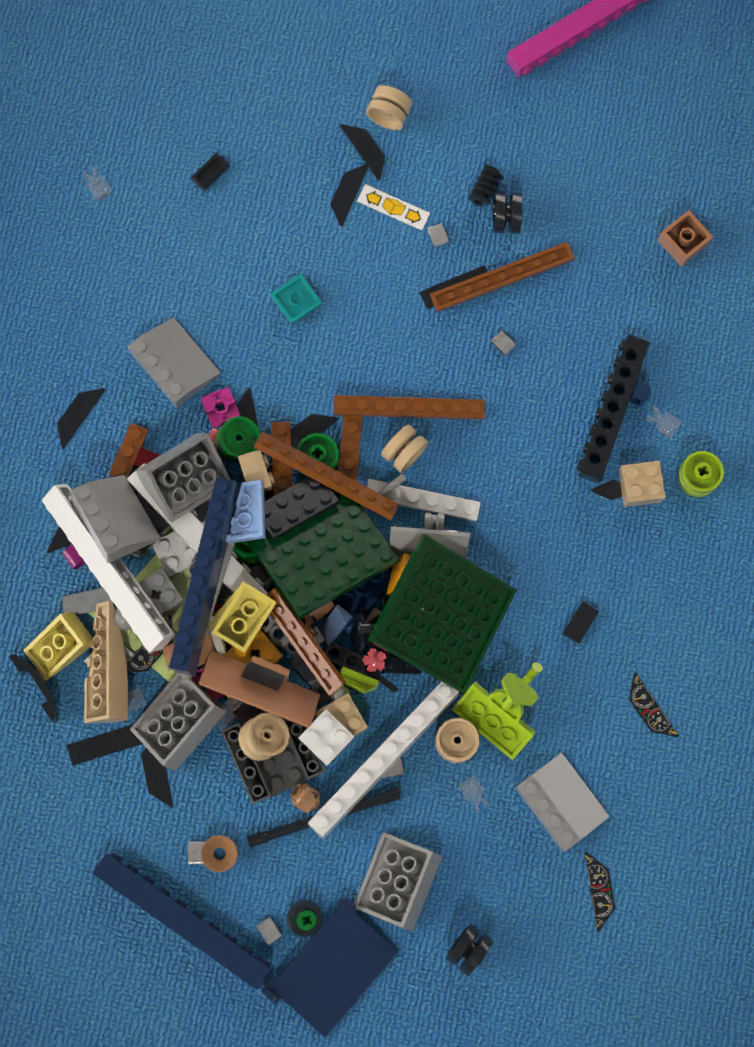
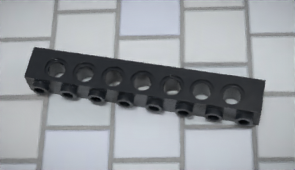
M628 335L626 340L622 339L619 350L622 351L620 357L616 356L613 367L616 368L614 374L610 373L607 384L610 385L608 391L604 390L601 401L604 402L602 408L598 407L595 418L598 419L596 425L592 424L589 435L592 436L590 443L586 442L583 453H586L584 460H579L576 469L579 470L578 477L598 484L601 482L644 361L649 341L632 335ZM626 354L633 355L634 360H628ZM620 371L627 372L629 377H622ZM614 388H620L623 394H616ZM608 405H614L617 411L611 412L608 409ZM607 422L610 424L611 428L605 429L602 427L601 423ZM601 439L605 445L598 446L595 440ZM589 457H596L599 463H591Z

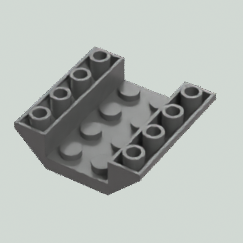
M282 718L289 730L288 745L278 755L263 761L250 759L243 753L238 739L240 729L242 728L240 723L221 731L252 804L278 795L326 772L321 760L299 739L300 735L307 729L305 726Z

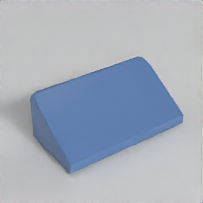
M336 605L320 628L328 646L337 640L353 617L339 605Z

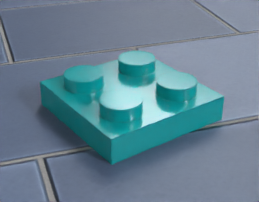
M299 274L270 293L271 298L291 325L322 306L321 300L302 274Z

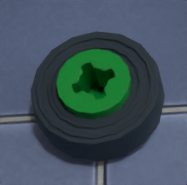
M300 900L289 908L287 924L295 935L309 937L320 929L323 915L320 908L314 902Z

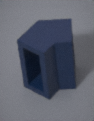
M649 384L637 385L629 403L641 406L643 401L648 400L652 394Z

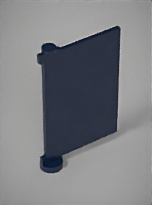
M341 898L336 903L339 907L275 981L269 980L261 990L274 1004L283 999L324 1037L327 1036L398 953L393 946L356 914L354 909L356 905L349 898L345 900Z

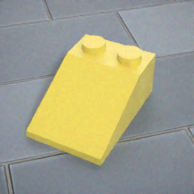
M243 581L216 613L208 626V630L245 653L277 602Z
M68 612L60 614L23 651L45 681H47L81 656L90 647L93 637L75 613Z

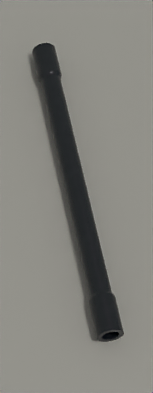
M398 788L359 801L347 815L401 799ZM314 816L247 836L249 847L258 846L270 840L310 828L308 822Z

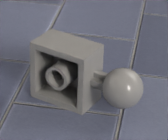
M162 568L139 582V585L163 618L185 604ZM155 593H161L159 600L153 598ZM118 607L115 608L114 621L120 630L132 628L121 615Z

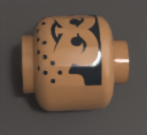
M308 783L296 785L291 792L292 804L305 813L316 810L320 805L319 791Z

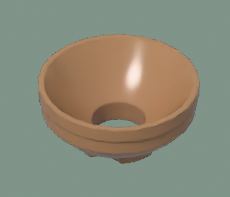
M218 835L209 838L201 850V859L204 865L214 872L229 870L237 860L236 845L226 836ZM223 848L226 855L224 859H215L213 855L215 849Z

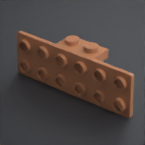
M210 651L199 681L200 685L307 728L311 726L320 694L286 681L290 670L281 665L268 662L261 657L252 656L250 662L285 676L284 682L279 690L276 691L241 677L246 664Z

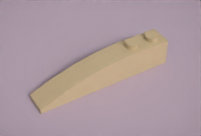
M112 601L96 605L93 630L96 632L90 644V648H93L92 659H88L87 667H90L89 678H85L84 723H115L128 720L126 657L121 631L114 621L115 609Z

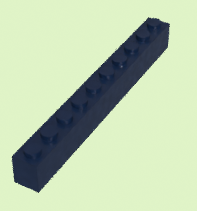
M215 479L169 668L176 673L196 675L228 545L226 538L230 533L232 517L234 518L237 508L236 503L241 486L235 480Z
M106 853L92 874L254 989H258L271 970V967L268 966L270 964L269 961L261 956L257 958L252 955V949L244 944L241 947L235 943L237 940L229 933L226 935L219 931L220 927L212 921L208 924L203 920L204 916L195 909L191 912L186 908L188 904L179 898L174 900L170 897L171 892L164 887L157 888L153 885L155 881L147 875L144 878L137 873L139 870L133 865L128 864L126 866L121 862L123 858L116 853Z

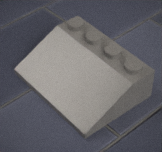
M175 318L142 334L127 346L131 355L176 408H179L221 374Z
M208 433L194 434L136 470L145 490L170 522H174L210 499L216 478L230 479Z
M125 475L91 481L71 490V501L107 564L161 539Z
M391 526L389 545L398 557L404 553L411 555L422 534H426L465 559L467 557L470 533Z
M177 673L130 730L163 766L176 771L227 711L193 679H186L184 674Z
M562 752L515 787L562 852L567 851L609 817Z
M383 832L354 903L356 905L354 908L413 932L442 856Z

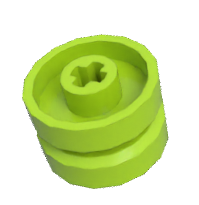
M697 451L689 455L679 467L677 474L678 484L690 496L705 497L712 493L722 482L724 469L720 459L713 453Z

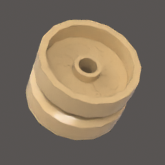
M385 85L376 87L372 96L373 100L369 102L366 109L367 116L376 124L387 129H402L406 121V115L409 114L413 102L405 93L396 88Z
M409 424L403 427L381 452V456L387 461L396 459L393 467L400 473L408 469L429 444L423 436L415 438L416 430Z
M262 713L244 723L240 729L238 737L240 748L250 759L256 761L268 760L284 751L288 745V727L279 716L272 713Z
M454 718L444 722L438 729L435 737V747L438 754L444 760L451 763H462L469 760L479 746V734L476 727L462 718ZM455 737H459V740H461V743L455 744V743H454Z

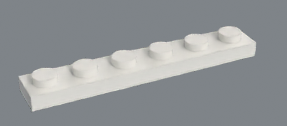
M368 479L367 487L379 492L389 483ZM401 485L385 496L398 503V506L436 514L444 513L446 516L474 522L477 521L481 503Z

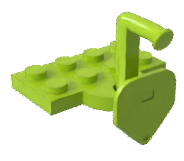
M538 662L533 663L532 668L522 679L513 673H507L501 680L504 689H497L491 694L477 682H474L452 710L462 719L472 723L481 735L513 760L536 733L521 718L524 714V705L533 706L538 699V694L529 684L538 673L542 672L543 667Z

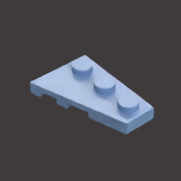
M263 481L242 482L236 503V512L234 518L232 517V526L226 538L227 543L266 538Z

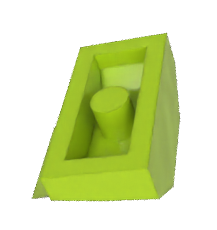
M342 667L340 675L345 680L346 687L364 694L377 689L378 680Z

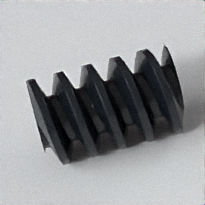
M485 164L484 169L480 172L481 175L478 176L477 182H475L474 188L471 190V194L468 196L469 201L477 206L491 204L487 198H494L491 192H497V188L494 186H500L498 180H503L504 178L496 168Z

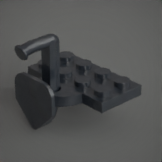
M390 595L382 596V611ZM363 613L355 614L350 632V639L355 653L363 651L365 641L369 649L375 648L377 653H385L386 659L383 660L385 668L382 669V674H421V670L368 641L380 615L364 623Z

